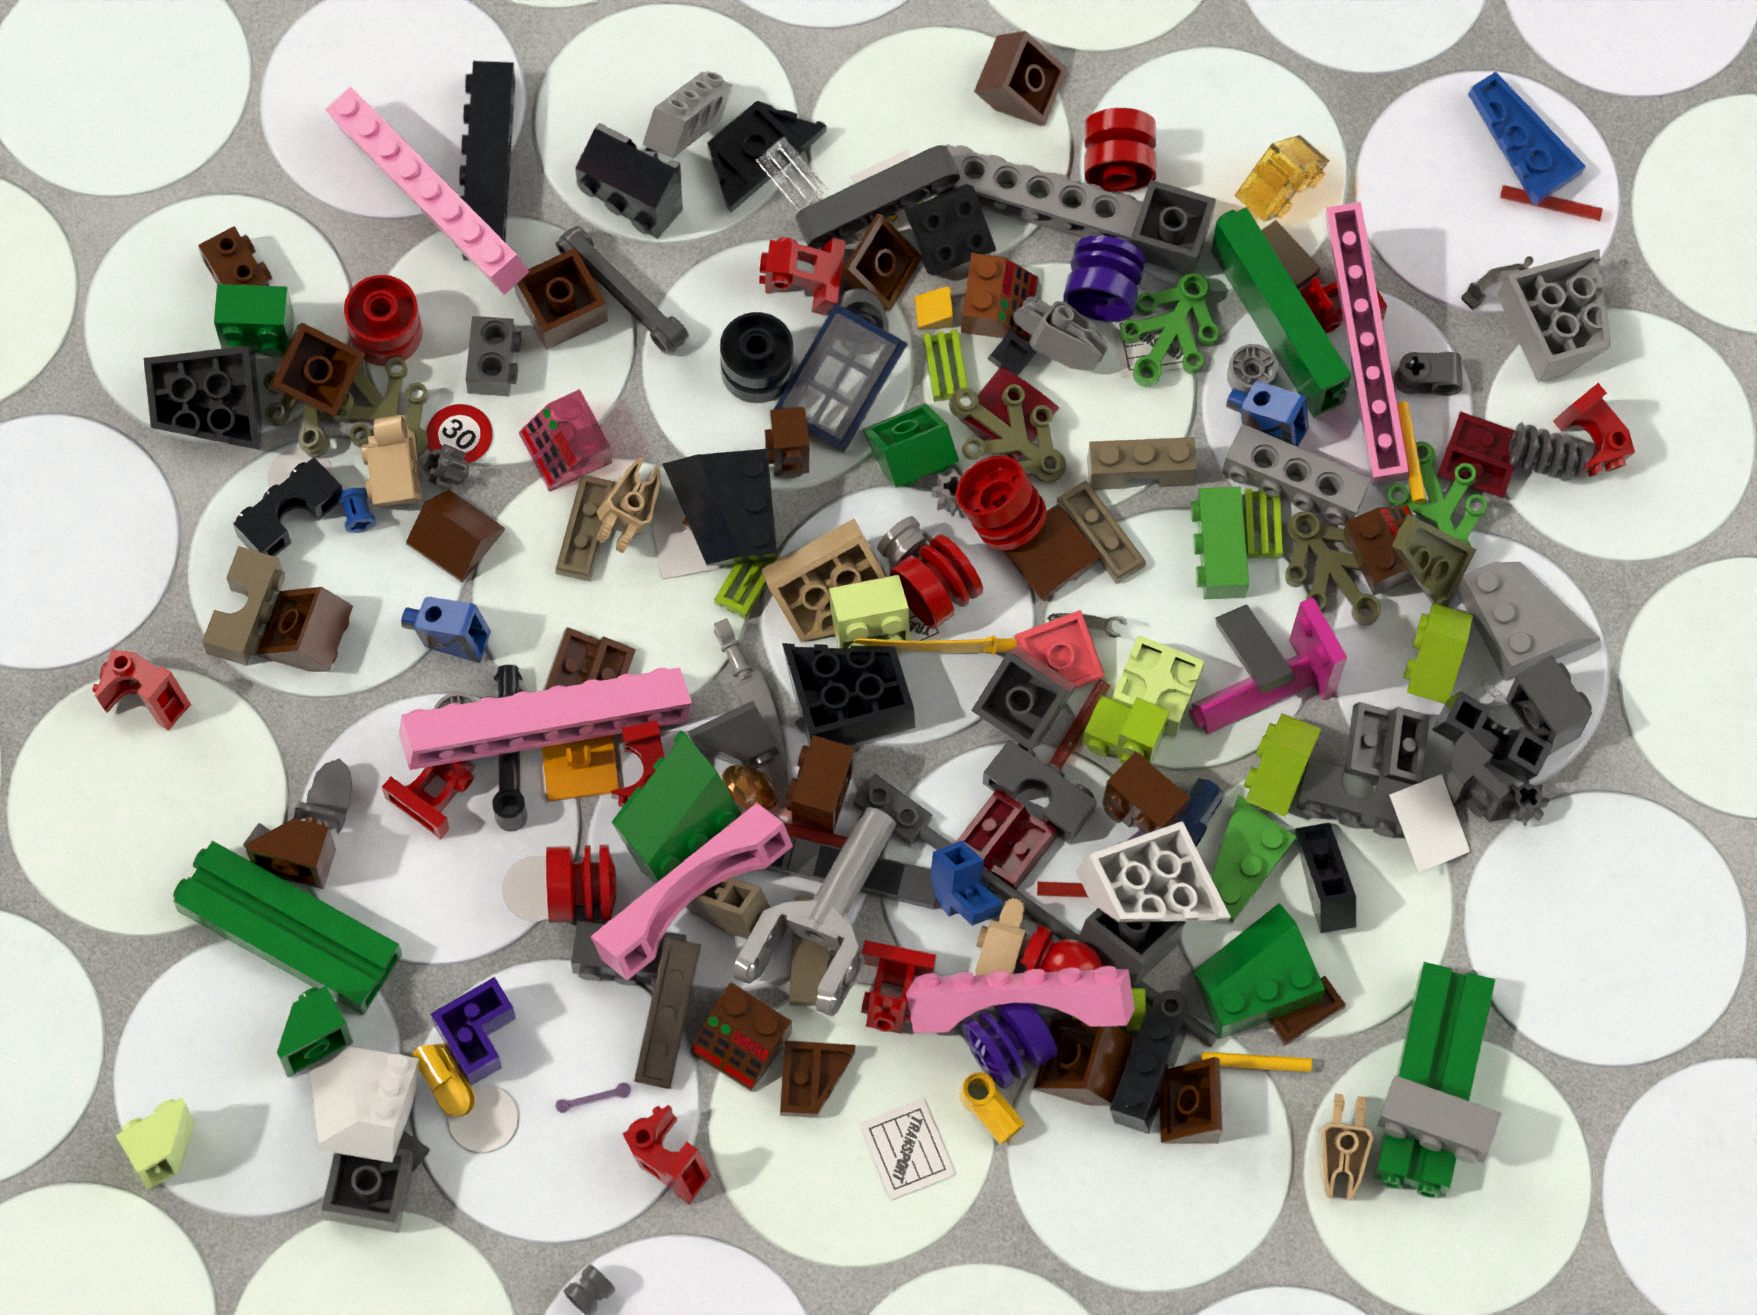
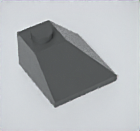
M750 701L688 731L694 745L702 754L746 769L752 766L754 769L762 768L774 760L773 756L779 754L754 701Z

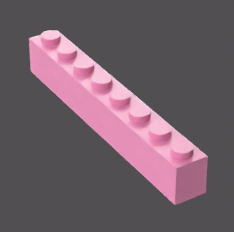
M352 87L348 88L325 109L338 127L503 295L529 273V270L518 255Z
M1361 202L1326 207V224L1372 486L1404 481L1408 477V466Z
M680 667L673 669L658 668L650 673L638 675L623 674L614 679L602 681L588 680L583 684L567 687L558 685L538 692L522 691L513 696L502 698L487 697L473 703H451L443 708L431 710L416 709L408 714H402L399 737L409 770L621 734L624 727L656 720L659 727L684 723L688 720L692 702Z

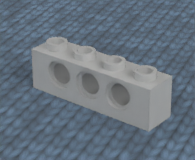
M702 71L654 107L642 145L668 157L675 158L721 121L733 85L723 81V77L717 73Z
M1245 424L1241 425L1233 441L1222 473L1228 475L1231 480L1237 483H1247L1260 488L1263 493L1270 497L1276 498L1280 495V498L1292 502L1298 509L1316 512L1325 516L1329 522L1336 525H1345V521L1356 517L1371 481V478ZM1258 461L1266 462V463H1268V464L1270 465V467H1269V468L1259 467V466L1256 464V462H1258ZM1297 475L1303 481L1295 482L1290 480L1288 476ZM1320 489H1330L1335 495H1325Z

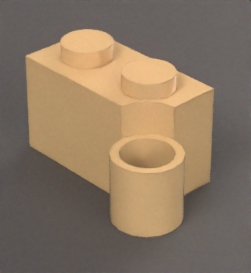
M402 414L374 419V436H368V444H364L361 447L363 462L366 466L368 465L370 479L366 480V492L369 500H373V505L382 508L422 502L423 496L415 434L408 429L405 416Z

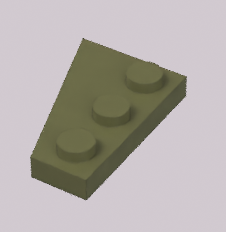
M1409 514L1399 528L1392 544L1393 549L1430 602L1448 607L1462 576L1465 574L1477 550Z

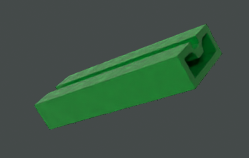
M1245 207L1237 212L1230 210L1224 213L1216 221L1210 252L1298 394L1306 396L1309 412L1315 418L1343 404L1347 393L1345 388L1349 386L1352 375L1248 208Z
M214 841L210 843L207 849L202 848L193 862V867L196 868V871L191 878H183L174 890L173 897L175 899L173 902L177 911L306 984L318 989L326 986L333 999L365 1015L402 955L400 945Z
M1424 962L1418 975L1396 1076L1469 1101L1496 979L1468 972L1464 975L1452 972V968ZM1383 1131L1373 1178L1381 1180L1382 1185L1393 1189H1402L1403 1186L1418 1189L1417 1193L1428 1198H1439V1195L1446 1196L1451 1187L1457 1158L1455 1153L1442 1148L1440 1151L1429 1150L1421 1146L1419 1140L1405 1136L1403 1139L1396 1138Z

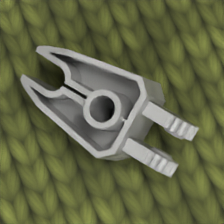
M1030 296L1022 303V307L1013 313L1015 324L1018 327L1021 326L1023 330L1032 335L1030 344L1033 350L1071 369L1093 371L1097 363L1101 362L1109 347L1099 328L1064 301H1056L1050 306L1044 301L1035 298V296Z

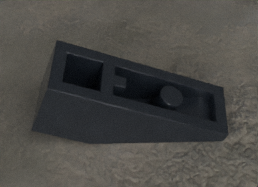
M1331 823L1295 828L1309 897L1320 933L1355 928L1356 894Z

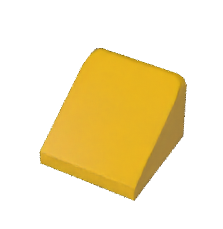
M950 286L941 287L915 296L918 330L952 327L953 312Z

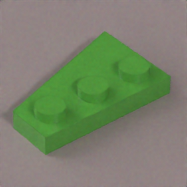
M1240 796L1237 797L1211 876L1231 917L1229 919L1231 923L1236 920L1296 840L1295 835Z

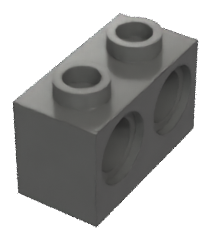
M472 316L465 379L468 394L510 396L511 384H517L518 363H513L514 352L520 353L521 332L515 331L514 319ZM493 337H501L504 339L499 344H491L488 342ZM492 368L499 369L501 371L499 374L495 376H488L484 374L487 370Z

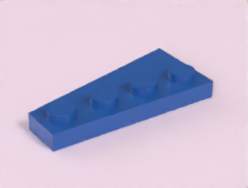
M1496 71L1471 87L1468 93L1470 99L1534 206L1583 173L1586 168L1584 163Z

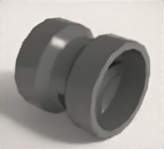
M589 1264L582 1271V1278L579 1280L581 1284L570 1283L563 1293L584 1315H593L598 1310L596 1300L608 1299L616 1289L597 1268Z

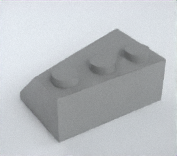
M1600 249L1508 274L1497 293L1498 299L1537 382L1569 374L1608 350L1611 346L1607 308L1604 307L1603 276H1600L1599 262L1601 260Z
M1493 562L1462 576L1457 593L1468 613L1473 615L1472 620L1505 681L1516 677V675L1550 655L1556 660L1600 640V637L1521 562Z

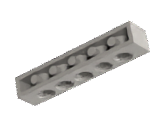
M946 145L959 172L960 180L954 186L935 195L941 196L955 188L968 184L974 186L982 209L1078 238L1103 235L1119 238L1130 243L1143 203L1128 194L1117 195L1107 192L1095 184H1080L1064 175L1043 173L1031 165H1016L1007 162L1004 158L997 155L986 156L979 154L963 145ZM970 173H977L981 177L978 179H971L966 175ZM1010 183L1014 187L1005 189L1000 187L999 184ZM1036 192H1041L1045 194L1046 197L1035 198L1034 196H1032V194ZM1067 202L1077 203L1079 207L1069 208L1064 204ZM1108 212L1112 216L1109 218H1102L1097 213Z

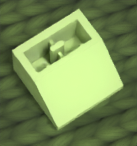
M899 575L829 588L830 610L837 648L849 649L851 645L868 646L855 643L854 640L857 638L910 640L909 609ZM896 650V652L899 654L906 652V650Z
M182 1097L176 1101L174 1099L164 1101L154 1109L155 1113L143 1120L136 1118L129 1121L121 1128L122 1132L116 1135L147 1191L181 1171L195 1124Z

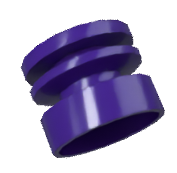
M1103 235L1081 238L1075 244L1074 257L1071 261L1072 272L1067 277L1063 301L1084 317L1092 320L1120 322L1129 319L1134 314L1138 296L1137 285L1141 283L1142 271L1145 266V255L1133 244L1119 238Z
M1031 1003L994 1005L998 1022L990 1014L983 1011L977 1016L979 1024L970 1019L962 1026L975 1060L983 1071L1002 1089H1006L1014 1083L1012 1075L1019 1080L1026 1075L1022 1058L1029 1065L1037 1069L1058 1054L1052 1035Z

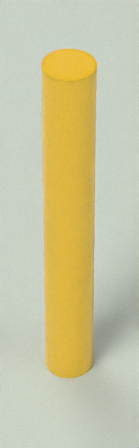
M1405 401L1398 402L1397 409L1408 466V481L1412 502L1420 504L1426 502V494L1409 404Z
M1201 1052V1060L1213 1057L1220 1058V1067L1309 1073L1312 1071V1058Z

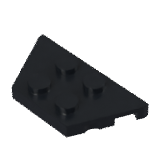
M760 101L753 103L707 142V149L727 209L733 212L825 134L827 132V125L818 120L815 124L800 119L796 113L787 110H777L772 105Z

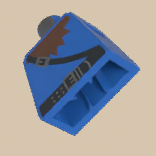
M1261 381L1255 382L1249 393L1234 388L1228 396L1226 407L1241 413L1242 424L1299 447L1309 429L1306 396Z
M426 597L420 610L406 607L401 618L402 628L415 630L425 647L470 661L481 662L491 630L476 604Z

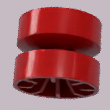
M1109 108L1097 111L1087 117L1084 123V146L1087 150L1084 155V179L1088 184L1098 185L1107 192H1132L1148 187L1150 179L1155 181L1156 153L1154 149L1156 147V121L1150 114L1133 108Z
M375 275L361 280L349 291L344 304V315L352 347L365 353L363 360L374 365L385 366L387 361L393 357H399L404 361L410 358L420 345L422 325L416 296L408 284L393 276Z

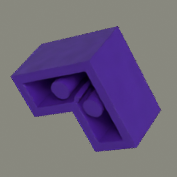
M493 977L430 1013L434 1027L471 1086L502 1068L500 1057L487 1035L516 1019L512 1004L497 979Z

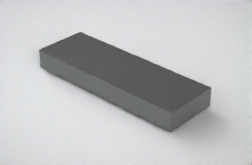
M1247 604L1215 617L1217 628L1262 694L1294 681L1292 669Z

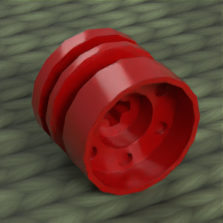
M1002 455L991 456L978 461L964 473L958 482L955 492L957 505L972 523L981 540L990 548L1012 550L1022 546L1034 538L1045 523L1047 515L1045 501L1031 484V480L1022 466L1013 458Z
M942 534L933 537L930 540V545L925 544L919 548L921 561L911 555L890 569V576L899 575L908 608L923 624L931 629H936L954 615L952 602L959 607H965L969 604L970 598L975 599L983 594L981 579L969 559L953 541Z
M609 844L599 846V861H592L591 845H585L582 862L574 861L571 846L546 847V888L549 923L574 922L576 906L583 905L588 922L594 921V905H601L602 921H610L612 919L617 891L616 868L610 854Z

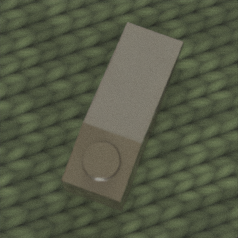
M729 878L703 892L685 908L727 933L748 939L763 910L771 907L761 887Z

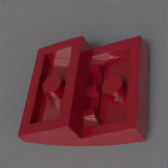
M999 367L978 393L979 404L1010 426L1007 406L1002 401V394L1011 384L1021 386L1025 392L1021 405L1027 440L1032 443L1037 437L1036 427L1030 422V414L1034 408L1039 405L1047 406L1054 415L1060 407L1022 378L1003 367ZM1008 392V397L1011 400H1019L1016 392ZM1036 413L1037 420L1040 422L1047 421L1044 413ZM973 417L966 419L958 418L983 441L987 439H1001ZM1019 452L1005 453L1015 460L1022 456Z
M1460 411L1437 476L1455 481V469L1462 463H1469L1476 470V480L1469 487L1503 499L1515 465L1509 464V445L1514 430ZM1462 471L1459 474V477L1462 479H1469L1472 476L1469 471Z
M996 789L956 842L964 841L984 860L983 866L1017 890L1058 837L1056 828L1028 813L1025 805Z

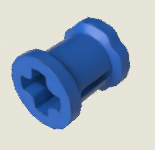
M366 488L347 489L337 496L338 503L343 506L347 521L344 523V526L349 533L363 532L371 529L376 524L375 516L370 514L366 500L368 498Z

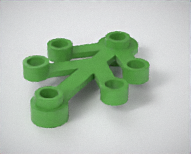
M1190 273L1183 276L1175 288L1153 294L1144 292L1138 296L1136 309L1144 316L1152 315L1156 311L1157 306L1178 302L1173 312L1139 321L1127 320L1123 323L1120 335L1127 343H1136L1141 335L1163 329L1149 356L1139 358L1134 365L1133 378L1137 384L1143 387H1151L1159 381L1162 372L1161 362L1176 336L1184 355L1182 361L1184 371L1189 374H1196L1201 371L1204 358L1197 351L1186 320L1191 308L1200 326L1197 335L1199 343L1203 346H1213L1219 336V329L1213 324L1205 303L1209 299L1211 287L1204 276L1198 273ZM1189 288H1195L1196 290H1198L1199 294L1191 295L1187 292V290ZM1148 300L1153 306L1146 308L1142 306L1141 302ZM1127 328H1134L1137 334L1129 335L1125 330ZM1204 331H1211L1214 337L1206 338L1202 333ZM1194 358L1198 360L1199 364L1191 366L1187 360ZM1142 371H1149L1153 376L1151 378H1144L1140 373Z
M1416 442L1417 451L1424 450L1428 453L1425 458H1419L1424 488L1430 503L1414 504L1411 494L1402 484H1394L1389 488L1388 502L1392 506L1408 505L1412 512L1437 523L1439 530L1471 546L1468 537L1478 519L1484 516L1487 511L1486 499L1481 495L1475 494L1466 500V514L1456 530H1454L1451 517L1467 488L1474 484L1476 480L1474 466L1469 463H1462L1455 469V481L1444 499L1433 469L1435 450L1427 442ZM1462 471H1469L1472 476L1469 479H1462L1459 477V474ZM1400 491L1405 496L1401 500H1395L1392 498V494ZM1474 502H1479L1483 507L1479 511H1474L1470 508V505Z

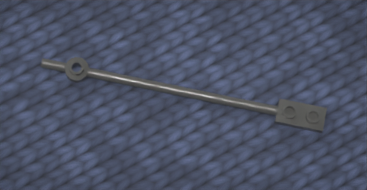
M874 774L854 799L853 805L862 812L866 807H872L888 814L896 823L892 833L909 846H912L918 837L936 850L952 844L927 826L933 818L930 812L877 774ZM983 866L981 883L1006 901L1012 898L1021 900V903H1024L1023 907H1025L1024 914L1041 926L1052 929L1053 934L1060 940H1078L1079 935ZM1142 980L1134 987L1146 988V1002L1152 1005L1153 1011L1181 1019L1185 1030L1210 1048L1219 1038V1035L1188 1014L1189 1003L1180 992L1167 990L1159 993ZM1174 1003L1178 1010L1170 1013L1165 1010L1164 1005Z

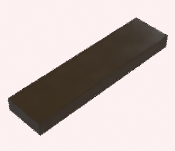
M665 937L634 1082L671 1089L702 944Z

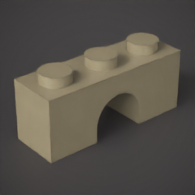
M1195 437L1090 441L1087 454L1089 485L1093 490L1124 489L1125 483L1131 479L1151 477L1158 479L1159 487L1194 486L1197 473Z
M238 546L226 578L230 590L248 597L247 603L241 610L234 613L214 610L202 643L206 654L247 666L250 656H255L259 650L261 643L259 632L262 624H267L271 618L273 611L271 600L275 591L280 592L284 583L285 572L282 571L278 557Z

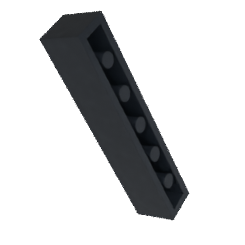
M473 61L472 74L466 73L465 92L466 94H471L470 104H464L463 122L469 125L468 135L462 134L461 153L462 155H467L466 165H460L459 184L460 186H465L464 196L460 197L506 243L516 82L514 62ZM462 253L463 261H470V260Z

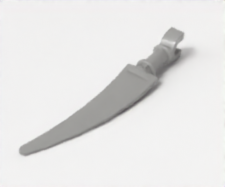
M728 618L714 623V634L722 646L721 651L726 652L735 671L733 676L737 677V679L729 683L742 705L754 701L776 745L779 754L773 756L774 760L768 764L778 807L785 808L787 806L788 793L787 758L783 732L776 707L760 669L750 672L752 667L746 664L738 647L740 642L735 639Z

